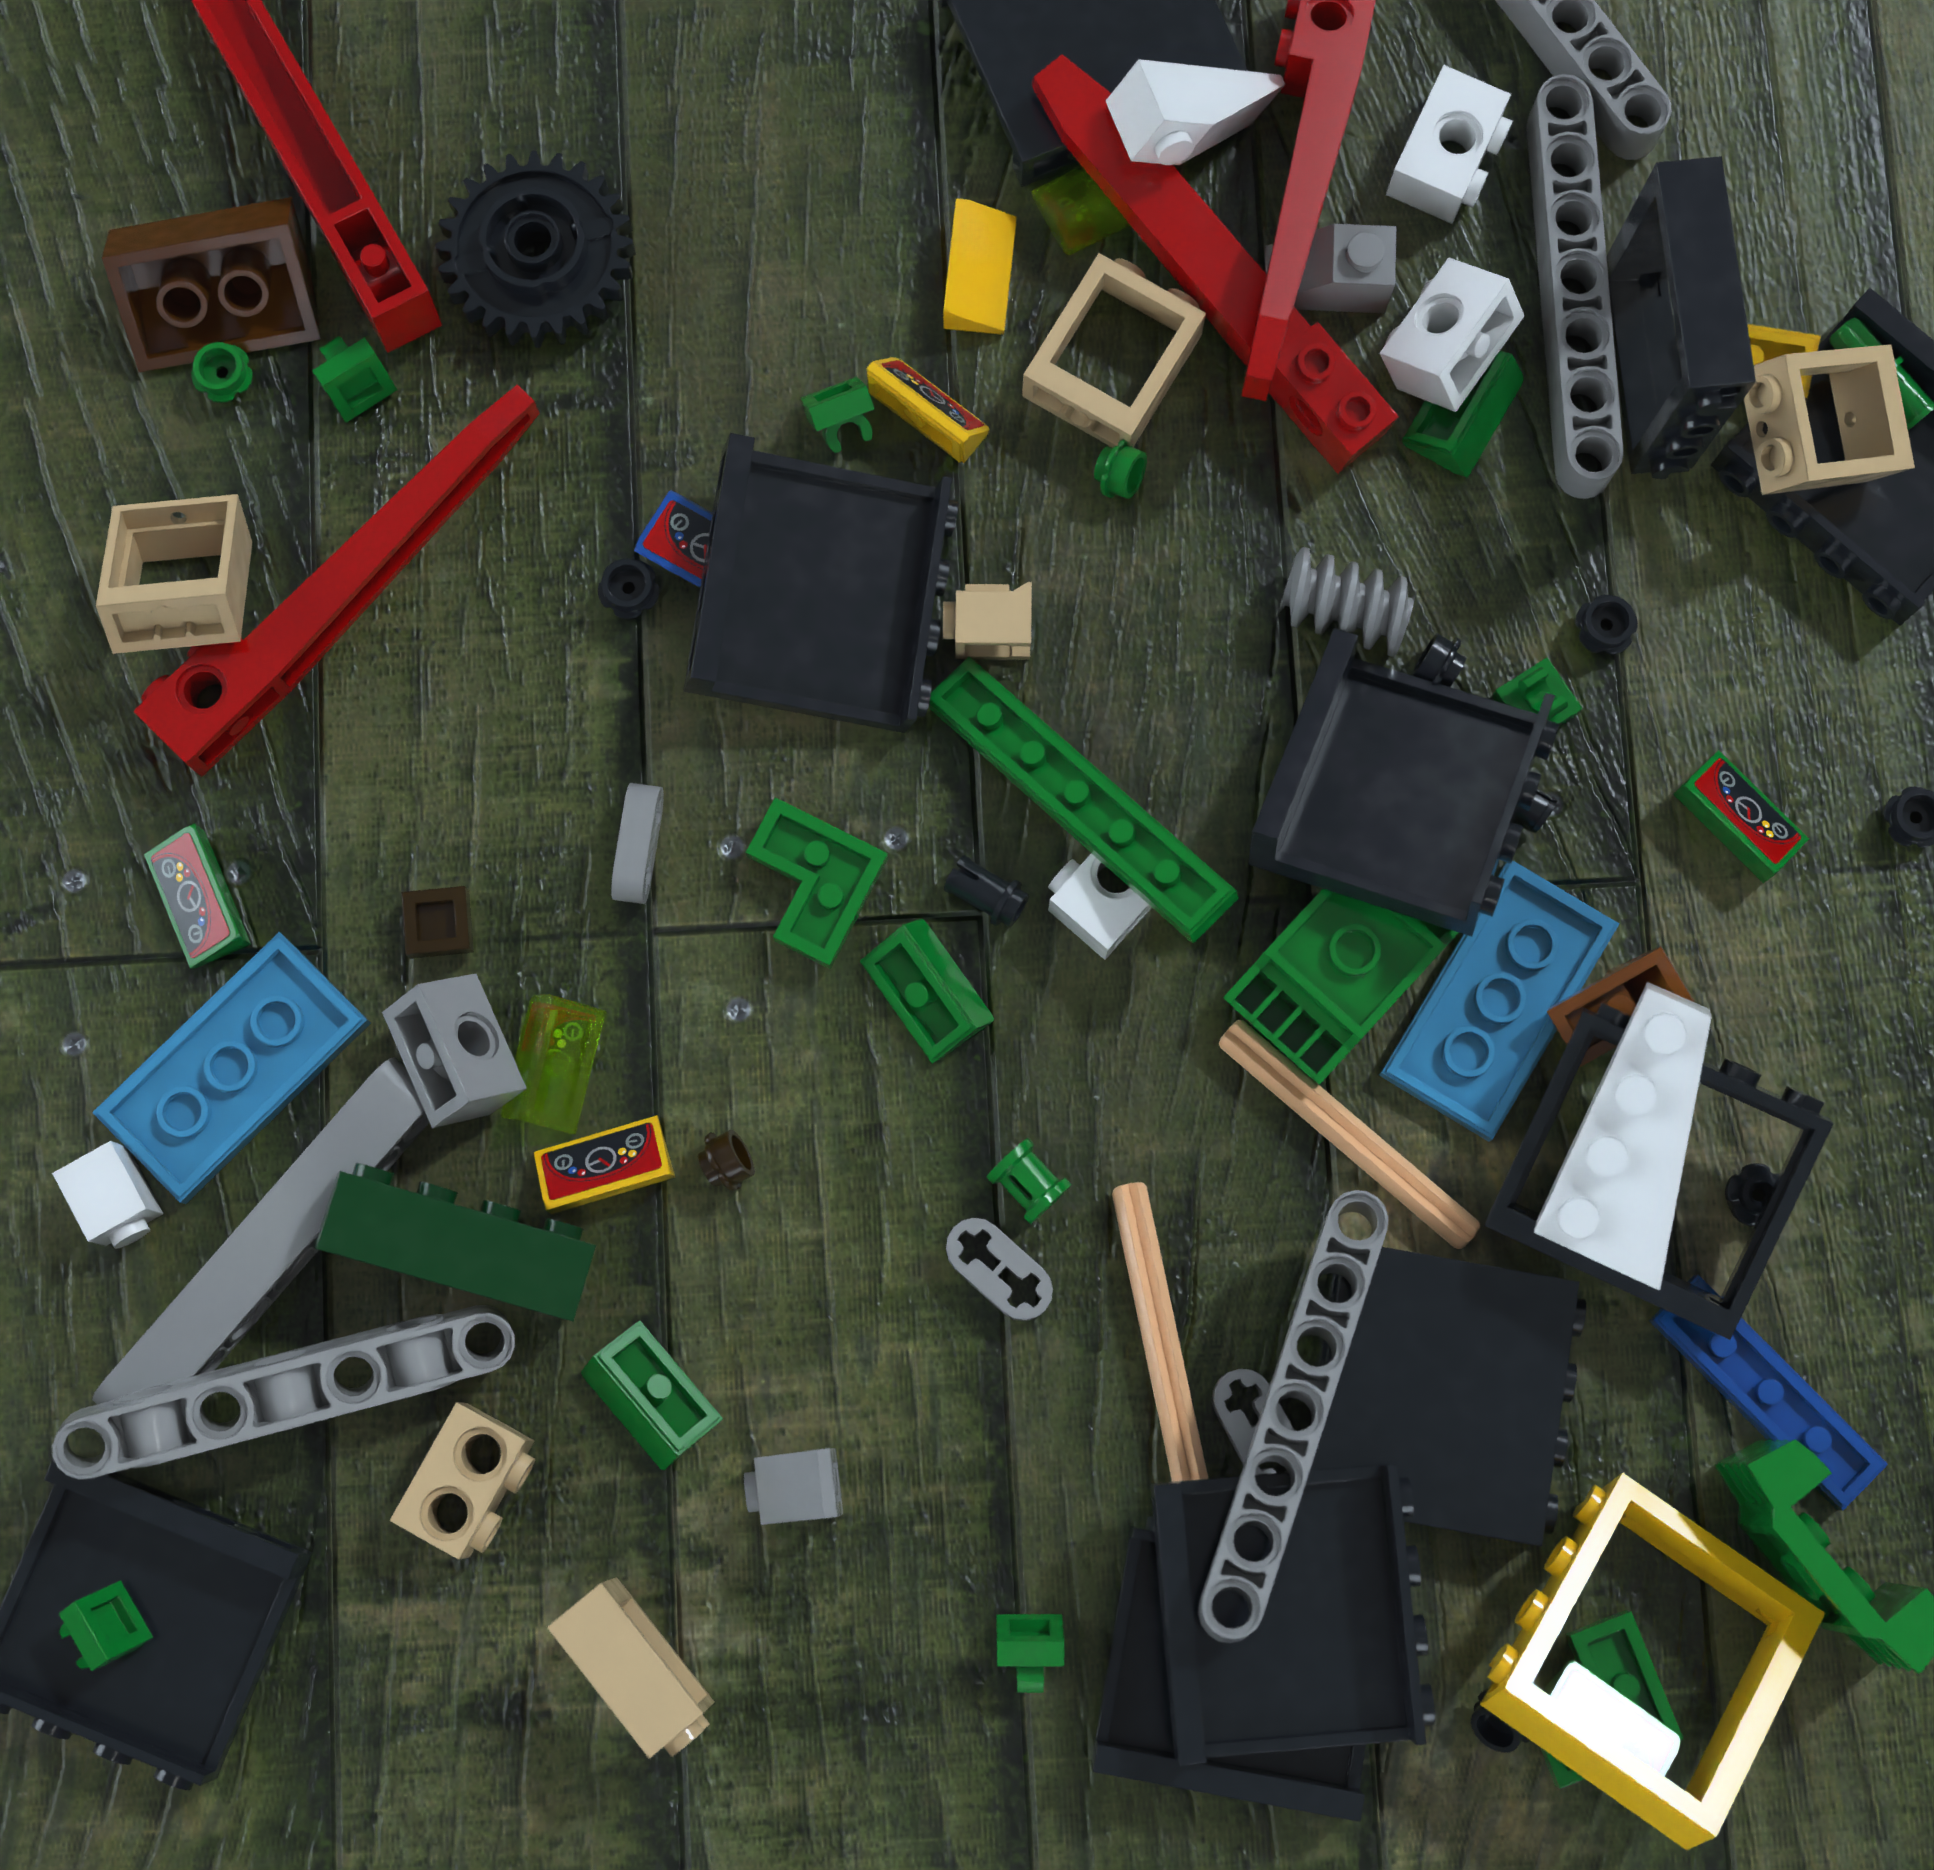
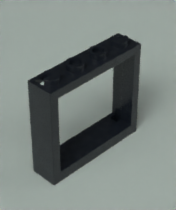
M1722 156L1656 162L1606 256L1616 371L1631 474L1651 472L1654 479H1667L1670 473L1688 472L1689 469L1694 467L1756 382Z
M1601 1003L1597 1013L1584 1008L1488 1213L1484 1226L1731 1340L1834 1123L1829 1117L1820 1114L1824 1102L1789 1086L1786 1087L1782 1096L1757 1085L1762 1076L1760 1073L1727 1058H1724L1720 1068L1703 1061L1699 1080L1700 1084L1800 1128L1799 1134L1721 1297L1666 1272H1663L1660 1291L1534 1233L1539 1213L1516 1203L1593 1036L1618 1046L1631 1018V1015L1604 1003Z

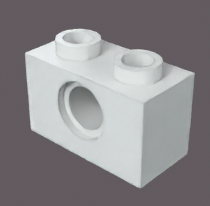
M1443 65L1394 169L1386 195L1453 224L1462 203L1473 208L1488 176V172L1478 169L1486 151L1498 155L1513 122L1503 117L1511 94ZM1455 141L1465 148L1466 153L1454 154L1448 152L1441 145V142Z
M1448 258L1436 276L1425 284L1419 299L1402 323L1389 334L1385 346L1379 354L1398 390L1456 412L1522 321L1524 313L1509 278Z
M1091 853L1081 865L1074 859H1071L1051 881L1048 888L1055 894L1050 898L1048 911L1106 960L1152 907L1131 888L1121 893H1112L1105 890L1100 885L1097 874L1106 866Z

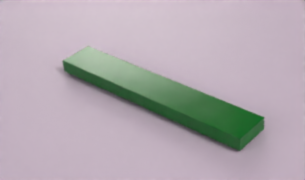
M971 657L963 661L931 692L928 706L930 710L1191 943H1194L1239 899L1237 891Z

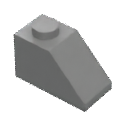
M1332 224L1316 229L1294 307L1297 310L1385 313L1395 287L1396 226ZM1273 244L1267 245L1265 248L1264 272L1266 274Z
M836 1448L754 1458L755 1471L744 1473L748 1512H760L761 1525L832 1518L843 1514Z

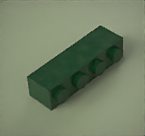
M360 1163L355 1164L352 1174L342 1171L337 1173L315 1242V1249L564 1320L574 1321L596 1248L594 1244L580 1241L583 1228L546 1218L543 1230L518 1223L521 1210L483 1200L480 1211H476L455 1204L458 1192L426 1182H419L416 1193L391 1186L394 1173Z

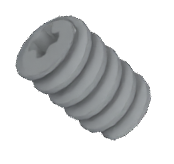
M1302 547L1295 556L1277 616L1285 606L1290 607L1291 626L1298 628L1309 613L1314 614L1315 633L1321 636L1333 621L1338 622L1339 630L1353 634L1357 628H1360L1363 632V648L1368 650L1373 647L1381 635L1386 636L1387 655L1395 657L1410 619L1416 592L1411 598L1408 597L1407 578L1403 576H1398L1388 590H1384L1383 571L1380 569H1374L1367 579L1360 583L1358 563L1353 561L1349 562L1342 573L1337 576L1335 575L1334 556L1326 554L1315 569L1311 568L1310 548Z

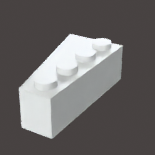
M1646 983L1540 1211L1534 1233L1659 1291L1712 1017L1710 1009L1654 984Z

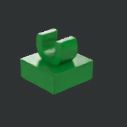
M339 335L319 348L327 361L313 369L312 372L346 423L398 390L365 337L348 347Z
M857 376L800 398L808 422L816 431L822 430L825 443L834 453L842 451L841 444L837 438V432L844 423H855L860 437L865 442L872 439L871 424L863 414L875 408L867 386Z
M1548 657L1499 687L1492 694V698L1496 702L1536 714L1539 713L1545 693L1555 695L1548 720L1559 723V726L1578 715L1583 709Z
M121 1580L74 1601L58 1613L64 1622L59 1630L62 1639L71 1635L82 1654V1657L76 1661L79 1669L90 1668L92 1672L137 1650L153 1638Z
M996 1614L997 1667H1016L1017 1693H1044V1666H1064L1062 1614Z

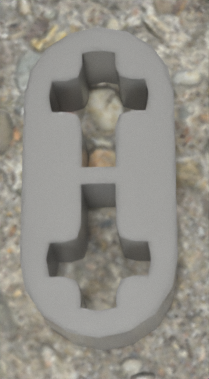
M629 783L612 874V900L646 904L651 886L661 825L663 787Z
M970 1218L961 1221L953 1227L947 1237L946 1252L950 1264L965 1280L1003 1314L1013 1320L1028 1321L1036 1319L1046 1311L1052 1300L1053 1287L1049 1275L1037 1262L994 1224L985 1219ZM982 1231L988 1234L991 1239L986 1249L1000 1264L992 1271L978 1259L972 1260L968 1265L962 1262L959 1257L962 1255L964 1247L958 1241L960 1236L967 1233L975 1238ZM1005 1268L1022 1281L1030 1274L1037 1278L1039 1284L1035 1289V1293L1041 1300L1036 1306L1032 1307L1026 1302L1020 1304L1017 1308L1010 1305L1007 1300L1010 1298L1012 1290L1010 1286L998 1277Z
M1237 1369L1225 1373L1217 1380L1212 1390L1211 1402L1216 1416L1244 1466L1257 1424L1251 1427L1241 1410L1229 1412L1226 1408L1224 1401L1232 1396L1229 1384L1234 1380H1238L1243 1388L1253 1385L1257 1388L1259 1396L1252 1401V1407L1258 1418L1260 1417L1270 1385L1262 1375L1253 1370ZM1277 1403L1276 1415L1279 1422L1285 1428L1294 1431L1280 1403ZM1257 1466L1255 1469V1475L1276 1473L1272 1468L1261 1470Z

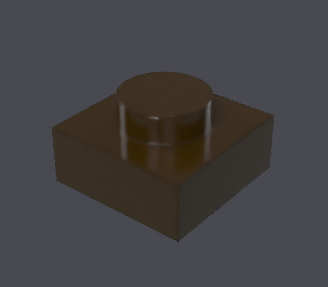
M466 886L401 892L405 951L410 959L474 953L470 894Z

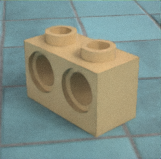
M456 1402L390 1521L458 1560L469 1558L474 1549L483 1553L501 1525L503 1518L495 1514V1511L505 1493L509 1490L516 1494L533 1468L535 1458L529 1456L528 1452L535 1440L468 1403ZM487 1434L498 1442L501 1449V1458L495 1469L489 1473H482L473 1466L470 1459V1450L475 1440ZM451 1493L461 1497L468 1510L465 1524L456 1532L446 1530L440 1524L437 1517L439 1503L445 1496Z

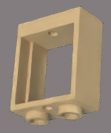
M1098 253L1023 374L1022 397L1111 447L1118 446V443L1123 439L1126 440L1128 446L1131 447L1132 445L1133 448L1202 336L1206 312L1200 310L1198 303L1185 292L1175 288H1169L1166 291L1148 281L1144 272L1133 263L1121 258L1113 261ZM1101 290L1176 331V334L1131 407L1055 365Z
M1891 344L1784 354L1754 365L1756 382L1744 397V403L1762 495L1869 482L1915 468ZM1829 373L1845 461L1817 464L1801 376ZM1764 423H1766L1768 427L1766 435L1763 432Z
M238 494L112 507L96 608L113 654L241 642L252 539ZM175 512L183 513L185 517L177 518L172 514ZM221 555L217 578L139 585L143 562Z
M617 1577L600 1583L547 1627L648 1758H651L663 1747L673 1757L710 1725L703 1716V1713L714 1703V1700Z

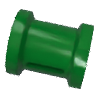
M1026 1138L989 1172L986 1178L992 1184L1001 1183L1026 1210L1024 1218L1031 1225L1072 1184L1066 1178L1058 1179L1032 1152L1034 1144L1029 1138Z

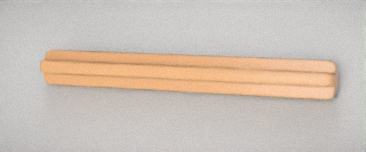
M1237 1020L1220 1038L1219 1046L1224 1052L1452 1247L1462 1249L1475 1237L1481 1225L1474 1216L1245 1021Z
M1143 1182L1123 1184L1114 1188L1112 1198L1172 1482L1208 1479L1147 1186Z

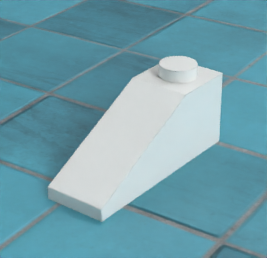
M1138 59L1107 98L1106 104L1131 161L1181 165L1250 126L1285 86V82L1282 76L1278 74Z

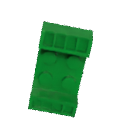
M1322 889L1228 991L1223 999L1312 1080L1320 1085L1459 932Z
M1796 1439L1790 1441L1759 1440L1714 1465L1739 1505L1738 1525L1789 1588L1825 1612L1820 1623L1823 1629L1844 1633L1878 1665L1884 1663L1887 1667L1892 1665L1896 1669L1902 1667L1906 1671L1913 1670L1917 1674L1924 1670L1934 1657V1596L1925 1587L1889 1582L1883 1583L1873 1592L1866 1581L1849 1566L1841 1569L1825 1548L1831 1542L1819 1524L1807 1513L1802 1512L1797 1515L1791 1508L1832 1474L1812 1451Z

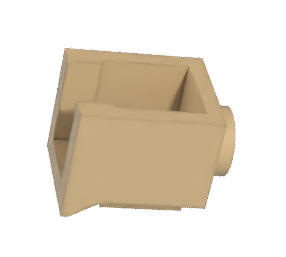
M1027 582L1013 591H1009V584H965V590H956V602L943 601V639H955V659L971 657L972 659L1030 660L1032 582Z

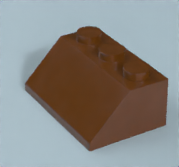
M292 197L109 230L102 261L138 372L193 363L198 351L214 342L235 345L245 353L321 339L308 253Z

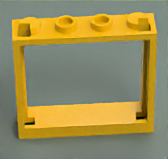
M1621 1473L1603 1488L1596 1484L1592 1485L1585 1500L1576 1506L1573 1517L1580 1521L1572 1538L1563 1537L1549 1555L1544 1569L1551 1576L1542 1592L1538 1589L1534 1590L1518 1611L1514 1622L1522 1629L1513 1645L1511 1646L1507 1643L1502 1646L1489 1664L1492 1669L1487 1678L1493 1682L1480 1705L1682 1848L1689 1850L1717 1836L1825 1612L1636 1481ZM1618 1523L1630 1529L1767 1625L1685 1791L1532 1684Z

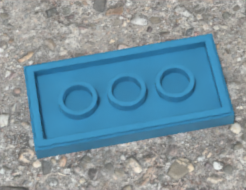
M1513 860L1512 863L1505 862L1497 876L1505 879L1493 917L1480 913L1473 936L1462 934L1379 1073L1380 1077L1488 1142L1493 1140L1557 1031L1547 1013L1548 1008L1581 990L1619 926L1618 922Z
M278 932L92 1113L180 1203L187 1204L358 1037L371 1022L282 933Z

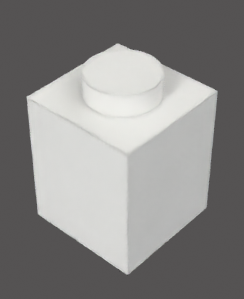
M109 1141L52 1173L88 1242L105 1246L112 1243L115 1249L124 1247L149 1233L150 1228L147 1223L163 1215L136 1160L124 1145Z

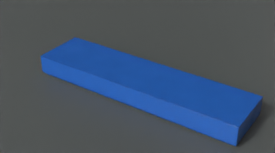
M1699 1275L1692 1276L1688 1283L1720 1297ZM1662 1308L1649 1320L1767 1440L1790 1441L1796 1439L1827 1466L1832 1474L1818 1484L1815 1489L1836 1510L1843 1511L1888 1465L1742 1318L1731 1340Z

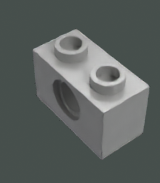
M477 974L417 984L382 1012L432 1128L490 1115L527 1089Z

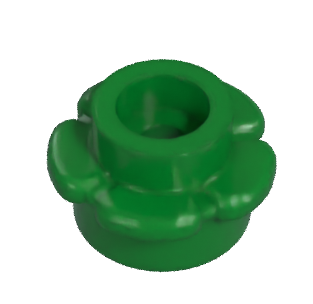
M214 342L204 346L198 351L193 361L191 375L195 388L200 393H207V397L211 401L218 403L232 401L235 398V394L246 392L252 383L253 371L247 365L249 357L241 348L227 343ZM227 369L228 375L225 378H219L217 376L219 370Z
M1123 439L1118 443V446H1106L1101 451L1094 469V479L1100 482L1101 493L1109 498H1113L1115 495L1126 499L1133 497L1143 480L1147 466V455L1141 450L1132 448V445L1131 447L1128 446L1126 440Z

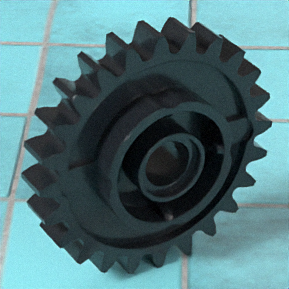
M531 151L528 163L525 166H519L512 154L506 155L505 162L506 170L497 172L491 165L486 163L483 165L486 176L484 183L479 184L474 180L465 178L463 182L469 197L467 199L450 197L448 199L451 210L456 218L439 219L440 229L448 239L435 243L440 259L447 261L439 266L438 270L444 283L452 284L447 291L453 304L465 303L462 310L469 323H473L483 317L482 325L487 336L492 337L502 327H505L510 345L515 346L523 333H530L535 347L540 348L545 333L553 332L556 339L562 345L566 343V330L569 326L576 327L584 335L589 333L586 321L588 315L593 314L603 320L609 318L603 302L605 299L623 300L624 296L621 286L616 280L632 279L631 265L625 258L636 255L633 239L626 237L633 231L629 215L620 214L624 209L620 195L618 193L607 195L609 189L603 175L588 181L589 174L583 161L576 164L570 171H566L561 153H557L551 163L546 166L541 164L537 151ZM534 242L550 244L546 252L539 256L529 257L522 254L524 249Z

